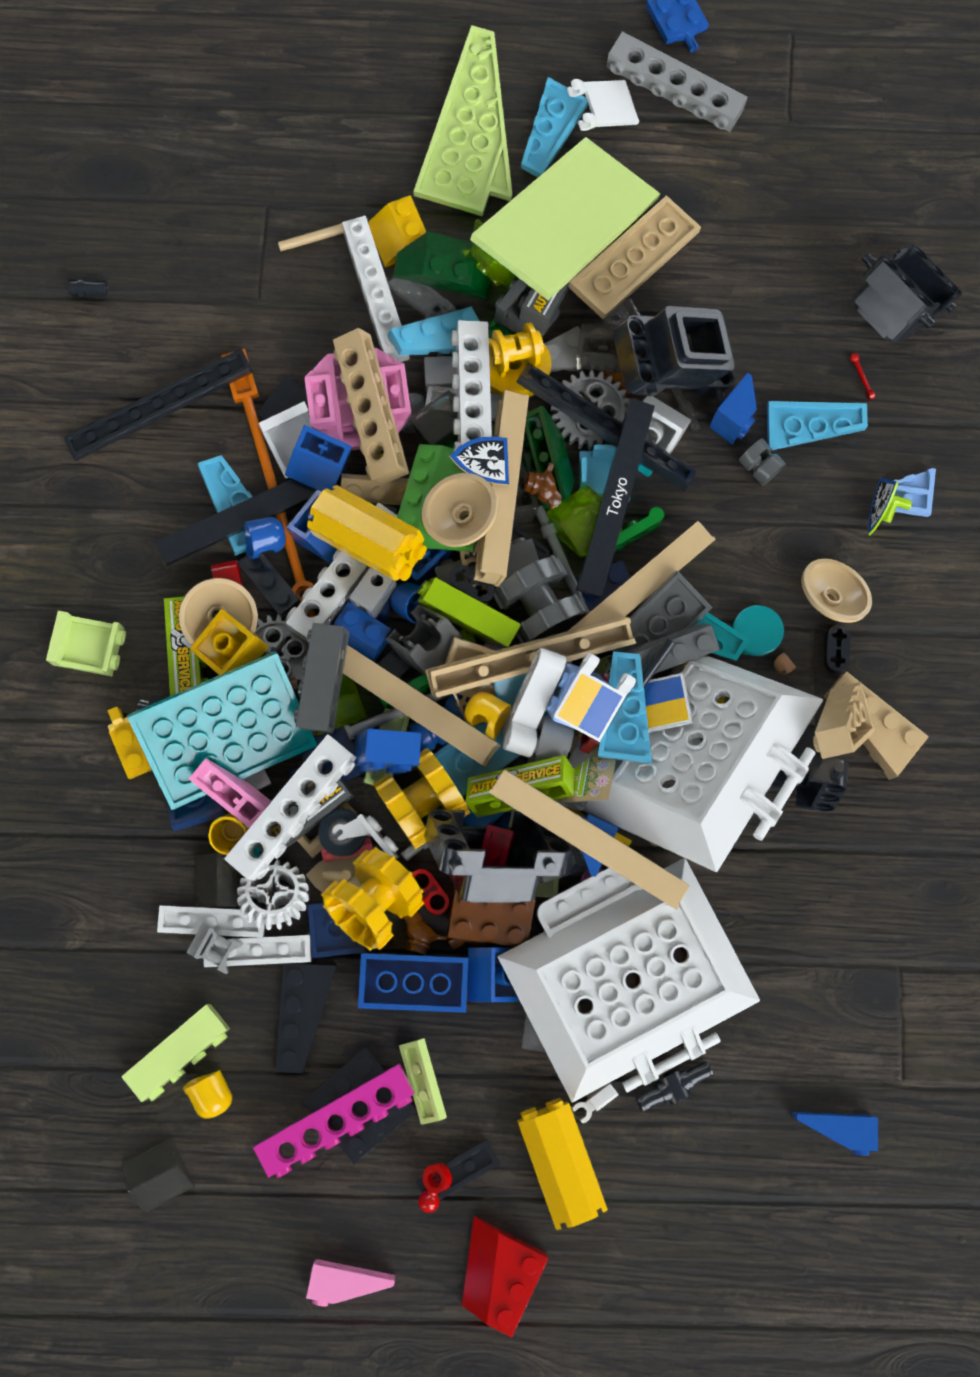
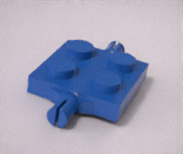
M647 0L645 7L666 45L675 41H685L690 52L696 51L699 48L694 36L706 31L709 23L696 0Z

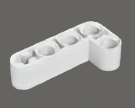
M543 648L538 649L504 724L502 732L504 750L528 758L532 755L537 741V726L563 673L566 656Z

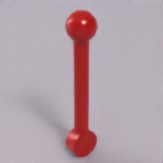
M852 353L850 361L855 364L866 390L867 399H874V391L870 389L858 361L859 355Z

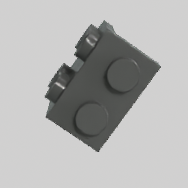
M517 277L511 282L508 293L505 296L502 294L494 306L496 308L494 321L514 335L517 332H523L525 322L519 320L521 309L518 308V305L523 295L528 296L531 291L529 290V285ZM557 309L545 332L535 328L542 337L559 317L560 310Z

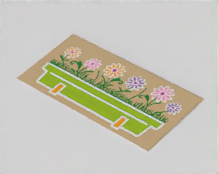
M575 729L570 758L582 735V732ZM598 753L575 767L574 796L563 798L561 803L609 800L616 760L600 758Z

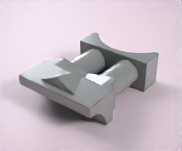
M202 923L186 953L196 959H206L218 965L217 970L228 974L227 960L230 953L244 944L235 939L231 942L217 934L211 926ZM213 945L227 951L225 956L211 950Z

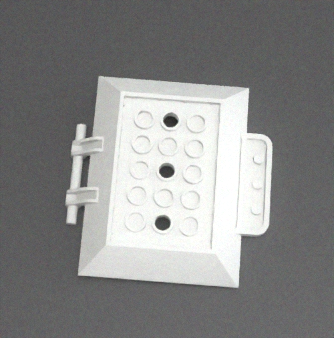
M704 655L674 666L668 675L683 673L693 723L649 733L652 764L616 760L609 800L588 801L583 811L717 872L753 813L757 814L761 820L753 833V836L758 840L762 841L770 827H774L782 814V807L797 783L800 784L809 770L808 765L815 755V751L811 748H806L800 759L796 758L791 752L820 707L823 699ZM724 696L730 698L724 704L717 703V700ZM698 737L703 739L699 745H690L692 739ZM782 770L788 778L774 801L771 802L764 795L779 771ZM665 781H676L675 785L671 788L662 787Z
M686 858L664 868L690 885L677 910L617 872L607 868L597 873L596 877L591 876L542 902L538 907L537 917L545 932L497 956L571 1102L584 1097L635 1068L638 1074L622 1082L626 1092L642 1084L644 1086L659 1079L658 1076L688 1059L694 1060L705 1054L706 1049L721 1042L716 1032L702 1040L699 1036L700 1033L760 1001ZM678 947H683L687 951V958L682 963H677L673 958V953ZM629 973H637L640 977L639 985L635 988H629L625 982L626 976ZM583 998H588L592 1002V1009L586 1014L580 1013L577 1009L578 1002ZM681 1043L684 1044L683 1050L653 1065L652 1059Z

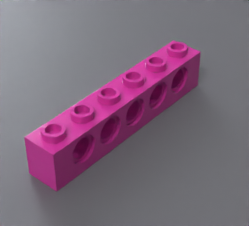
M399 1063L258 1143L253 1149L268 1178L274 1174L279 1178L292 1170L290 1165L300 1160L301 1164H304L316 1157L314 1151L324 1146L328 1150L339 1144V1137L347 1132L350 1137L364 1129L363 1123L373 1119L375 1123L389 1115L387 1112L389 1108L396 1105L400 1109L412 1102L410 1096L414 1095L415 1091ZM387 1087L391 1090L392 1098L390 1101L382 1102L378 1099L377 1091L379 1088ZM356 1101H363L367 1104L368 1112L365 1115L360 1116L354 1112L353 1105ZM330 1116H341L344 1121L343 1127L341 1129L332 1128L329 1124ZM313 1128L318 1131V1142L310 1143L305 1137L307 1129ZM285 1142L291 1143L295 1148V1154L291 1157L285 1156L281 1151V1146Z

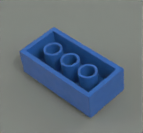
M361 953L358 1008L466 1013L468 958Z

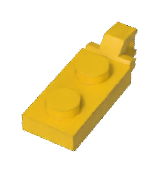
M118 707L107 710L113 723L108 725L109 734L128 779H133L151 771L152 768L128 718H124L121 709H118Z

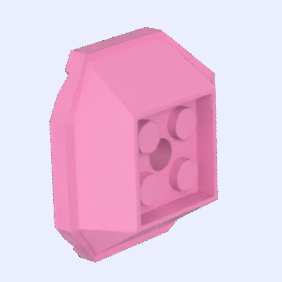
M374 348L399 433L411 416L405 365L378 348ZM334 353L327 354L305 376L311 428L351 445L352 450H359V443L361 441L353 425L354 415L347 403L346 397L348 394L346 386L340 378L341 368ZM371 403L368 405L367 411L370 409ZM377 427L374 429L373 435L376 433Z

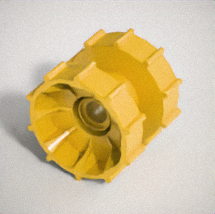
M428 748L420 752L419 766H416L422 778L404 790L400 789L389 773L372 783L415 849L427 842L424 837L426 827L421 819L428 815L430 811L441 806L443 810H464L465 816L471 813L455 784Z
M375 847L370 851L366 849L353 862L356 872L354 876L362 884L360 888L343 879L340 882L334 881L321 894L324 898L323 907L334 920L335 925L339 926L353 942L356 941L360 945L367 947L369 951L375 948L381 950L394 936L391 933L392 922L388 920L384 913L386 910L398 915L399 918L407 915L412 917L424 904L422 901V893L424 891L413 878L412 872L399 863L393 855L390 856Z

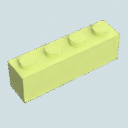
M206 1004L121 1077L141 1102L147 1099L154 1101L165 1091L162 1087L171 1080L172 1083H175L186 1073L183 1069L192 1062L193 1065H196L207 1055L204 1051L213 1044L214 1047H217L228 1037L225 1033L230 1027L211 1004Z

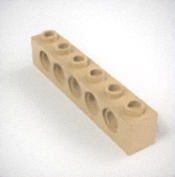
M357 328L333 340L335 346L334 356L341 368L340 378L346 386L348 394L346 399L354 415L353 425L360 437L359 447L366 459L367 475L372 481L386 484L409 474L371 335ZM371 403L370 409L367 411V407ZM377 427V431H376V433L373 435V431H374V429ZM384 450L383 456L380 458V453Z

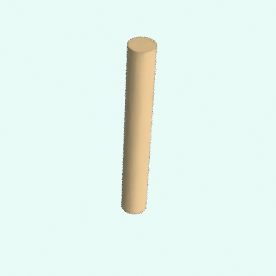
M341 223L278 242L280 251L343 234V225Z

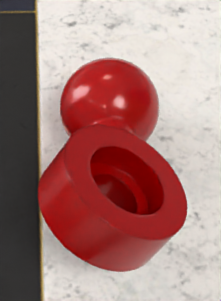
M442 1163L428 1166L423 1173V1183L427 1190L423 1191L418 1198V1206L423 1212H434L440 1203L437 1193L447 1190L451 1185L452 1176L446 1165Z

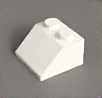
M647 396L643 402L654 405L655 408L646 439L671 454L691 420L655 397Z

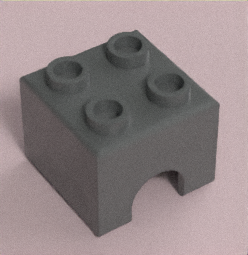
M419 603L410 612L416 620L414 631L408 636H401L394 629L385 640L405 663L427 676L425 669L445 664L453 637L465 639L447 618Z

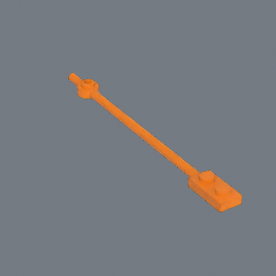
M251 373L229 385L235 404L243 402L269 490L278 485L252 399L258 398L259 394L253 374ZM286 512L276 517L282 523L285 530V548L296 582L292 590L303 601L300 597L301 594L309 587L313 588L314 585L305 580L294 539L286 528L289 522ZM314 609L307 613V617H316Z

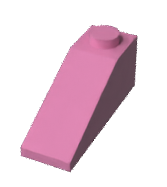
M207 758L189 778L190 781L249 828L272 802L255 787Z
M316 1259L313 1264L306 1298L311 1299L315 1305L328 1306V1303L335 1304L394 1287L396 1275Z

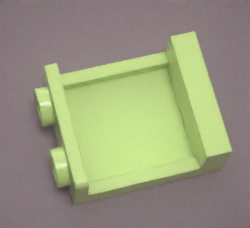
M58 611L46 661L54 666L113 676L114 670H117L119 667L120 656L118 651L120 645L122 646L125 642L126 632L124 627L118 622L111 624L74 617L68 612Z

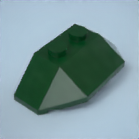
M428 231L397 253L393 273L394 278L483 300L488 299L492 277L475 243Z
M540 406L527 412L519 481L523 496L549 509V505L539 501L536 494L531 495L529 492L524 491V483L528 471H538L541 474L546 470L550 462L554 463L552 475L557 491L562 497L561 503L569 500L575 480L562 433L545 407Z

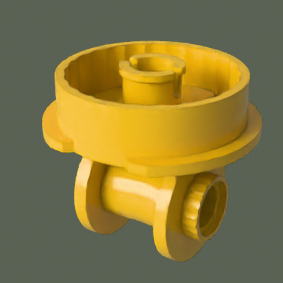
M531 322L525 323L523 332H517L515 335L503 336L499 329L493 330L492 338L489 339L490 391L503 397L505 390L522 395L526 394L531 397L534 393L516 381L528 363L550 375L552 367L551 356L543 343L540 332L535 330Z

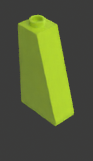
M436 577L431 578L429 581L425 580L418 590V594H420L418 602L489 645L500 648L509 647L521 625Z

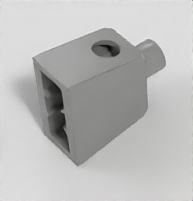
M370 567L349 599L354 606L376 619L395 589L396 581ZM377 582H383L381 586H374Z

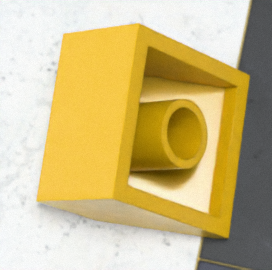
M411 195L388 203L368 222L376 249L384 267L395 264L397 253L426 233Z
M221 609L189 649L217 674L221 675L260 658L269 648V645L228 612Z

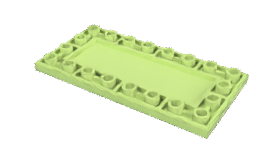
M585 137L472 233L470 240L549 301L658 200L660 193Z

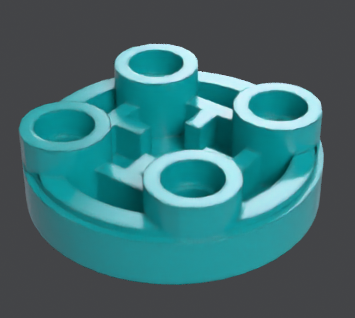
M761 605L750 606L742 610L735 618L732 626L733 629L750 639L742 651L745 655L764 656L770 654L780 645L784 635V627L779 615L772 609Z

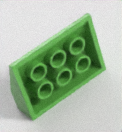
M419 444L397 518L420 530L424 537L423 545L428 549L474 552L477 541L466 546L449 547L436 542L424 528L422 508L430 490L444 478L466 472L461 470L449 457L454 452V449L443 445Z

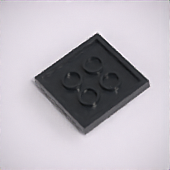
M365 1047L303 1102L313 1113L380 1075L385 1070L367 1047ZM381 1087L377 1091V1097L382 1102H388L392 1098V1092L387 1087ZM356 1101L353 1105V1110L357 1115L362 1116L368 1112V1107L365 1102ZM411 1102L400 1109L395 1105L387 1110L389 1115L375 1123L373 1119H370L363 1123L364 1129L350 1137L347 1132L340 1136V1143L338 1145L355 1165L416 1112L417 1109ZM332 1115L330 1116L329 1124L334 1129H341L344 1121L341 1116Z

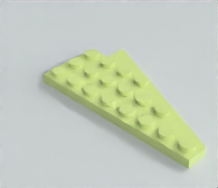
M471 25L414 189V196L479 216H483L489 196L511 201L512 186L495 35L493 31Z

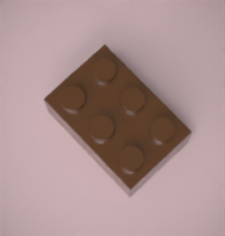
M454 887L448 920V937L518 946L529 939L536 898L533 901L467 902L460 899Z

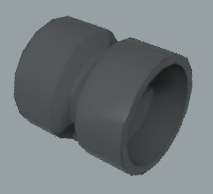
M761 438L740 457L739 462L748 471L753 470V477L764 486L785 467L786 463L778 454H771L772 448Z

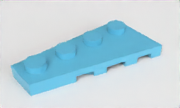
M548 77L522 159L521 169L536 177L541 176L548 170L587 108L588 101L586 97L582 95L570 97L566 86Z
M468 307L392 328L387 335L398 355H428L429 352L450 354L451 351H456V346L451 345L452 330L457 329L458 320L479 321L473 308Z
M769 401L767 403V444L772 450L864 431L868 427L867 403Z
M222 455L198 463V469L217 513L253 497L241 484L240 479ZM244 531L228 538L235 555L246 552Z
M613 651L609 677L611 687L617 688L618 682L624 673L634 677L636 683L624 698L601 738L598 757L652 764L640 654Z

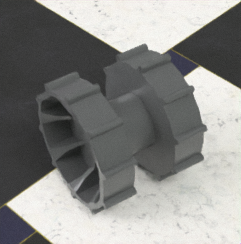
M554 555L539 561L536 560L534 563L516 571L494 591V599L500 610L504 608L505 611H508L518 606H523L529 615L527 620L520 623L521 625L515 634L520 644L563 633L577 624L586 614L590 613L581 596L577 597L574 594L564 599H557L552 587L559 584L563 577L567 575V572L559 558H555Z

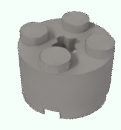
M542 716L536 729V746L527 763L565 755L567 758L568 752L571 749L574 728L554 721L551 716Z

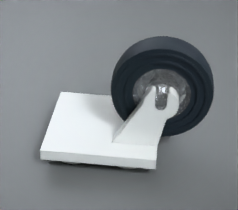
M337 809L327 814L320 823L318 831L320 843L332 855L340 857L350 856L363 846L366 837L372 836L385 853L390 856L393 855L395 859L399 857L396 854L398 847L390 837L385 836L383 838L379 833L382 827L370 815L366 817L348 809Z

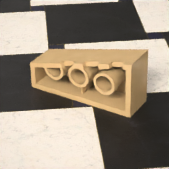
M845 672L837 679L824 697L827 700L830 690L833 688L858 683L859 681L848 672ZM862 684L875 730L863 745L890 780L902 772L929 736Z
M861 682L830 690L815 730V736L813 737L814 747L817 752L821 753L822 759L854 752L875 732Z

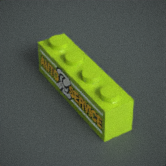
M184 597L164 598L170 696L208 680V678H204V668H207L208 665L189 649L192 645L186 640L180 628L179 609Z
M565 755L469 777L466 804L477 818L514 810L513 807L489 793L504 770L553 800L574 796L575 769Z

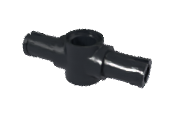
M706 1061L688 1071H680L679 1069L671 1071L658 1079L659 1083L655 1085L656 1088L635 1098L643 1113L663 1102L665 1104L670 1103V1105L678 1103L691 1095L690 1091L694 1089L695 1085L713 1076V1071Z

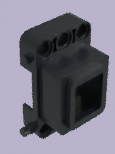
M915 245L905 247L903 250L901 248L897 250L894 254L896 257L894 260L890 259L892 256L890 252L882 254L878 259L874 258L869 252L865 254L861 260L868 269L863 274L866 282L852 296L853 301L856 303L855 309L885 340H892L895 343L914 335L923 325L927 329L932 327L936 322L933 318L943 314L946 310L950 313L957 306L954 302L962 295V292L953 281Z
M667 306L654 317L630 316L613 331V339L624 386L631 394L648 395L651 397L657 395L665 388L699 389L693 393L694 397H717L718 404H722L727 398V389L735 382L733 373L735 364L721 311L717 309ZM686 334H690L694 353L689 349Z
M808 724L791 752L796 758L800 759L806 748H811L815 751V755L808 765L809 770L802 782L800 784L797 783L793 789L797 791L795 807L823 812L834 811L847 789L849 764L839 759H822L821 753L816 751L813 742L816 726ZM779 771L770 787L782 788L788 778L784 771Z
M438 809L432 810L428 814L424 837L439 870L449 874L460 899L464 901H533L540 876H562L566 873L572 850L569 842L519 811L514 812L511 827H501L515 831L507 866H482L485 856V850L482 849L487 827L462 826L465 816L464 810Z

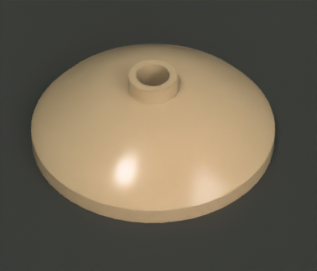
M458 473L448 476L430 490L422 508L424 528L436 542L449 547L469 545L483 537L493 525L498 511L496 493L492 486L478 475Z
M818 559L811 562L805 568L801 579L803 591L810 604L822 615L835 621L853 623L860 621L868 614L872 606L871 592L866 582L855 570L844 563L832 559Z
M211 578L193 586L183 598L179 609V624L186 640L193 645L214 619L212 613L224 609L254 633L257 627L258 613L250 593L237 582L225 578Z

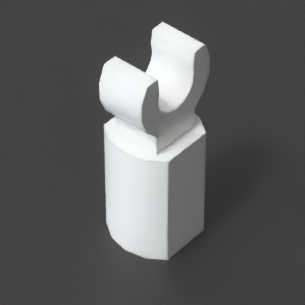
M609 1082L587 1095L588 1099L585 1102H576L572 1106V1110L576 1111L580 1107L585 1108L586 1114L580 1119L582 1123L590 1120L595 1109L599 1111L617 1097L618 1093Z

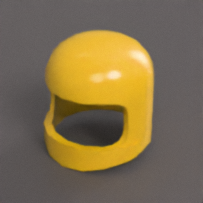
M478 692L471 697L466 705L464 712L465 720L472 727H475L480 722L487 723L485 735L495 741L510 714L511 705L488 692Z
M231 813L220 816L210 826L208 835L210 844L220 854L228 855L248 831L249 827Z
M220 1070L197 1077L183 1087L195 1111L202 1118L216 1117L225 1112L231 1105L232 1094Z

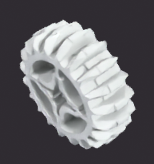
M277 859L274 865L269 863V870L261 879L252 881L247 878H241L240 884L242 887L237 889V894L240 896L237 898L238 905L242 906L240 908L242 915H247L249 923L255 921L258 928L264 923L268 930L272 928V924H276L277 929L280 930L282 922H286L287 925L291 926V917L299 920V911L306 910L304 902L309 900V894L306 893L309 890L308 884L304 883L305 876L303 874L298 875L299 869L297 867L290 869L288 861L283 866H280V861ZM279 880L286 881L294 890H289L288 887L280 885ZM274 888H276V893L274 894V897H272L271 902L270 896H272V893H274ZM252 899H257L258 902L265 903L267 906V910L261 909L258 906H256L253 903ZM287 904L283 908L277 910L279 906Z

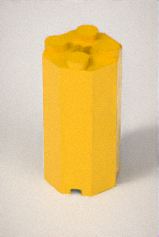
M338 485L332 486L334 489L332 491L328 488L323 490L311 506L310 514L314 516L313 522L308 520L307 524L311 533L394 581L399 579L406 581L410 577L416 562L424 557L427 547L423 545L424 537L420 530Z
M556 1098L545 1103L546 1108L537 1111L533 1107L520 1113L522 1118L517 1121L556 1230L562 1229L560 1223H566L567 1228L574 1227L598 1216V1209L601 1208L603 1213L608 1209L568 1101L563 1102L561 1098Z

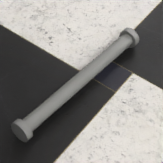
M431 693L425 696L431 699L432 701L437 702L439 700L449 697L452 694L441 696L438 698L434 695H431ZM393 708L353 726L348 724L344 727L349 739L353 740L355 739L354 736L362 731L375 728L405 714Z

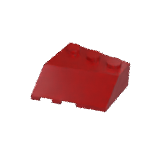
M474 1215L462 1306L488 1326L512 1338L548 1261L547 1253Z

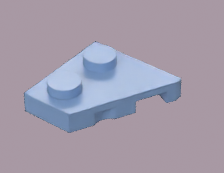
M931 468L917 475L912 474L900 480H893L899 482L894 495L912 500L909 510L896 507L895 512L924 517L931 515L936 469Z

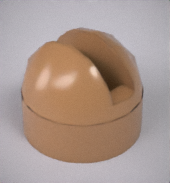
M784 652L774 662L775 670L781 675L789 674L796 669V666Z

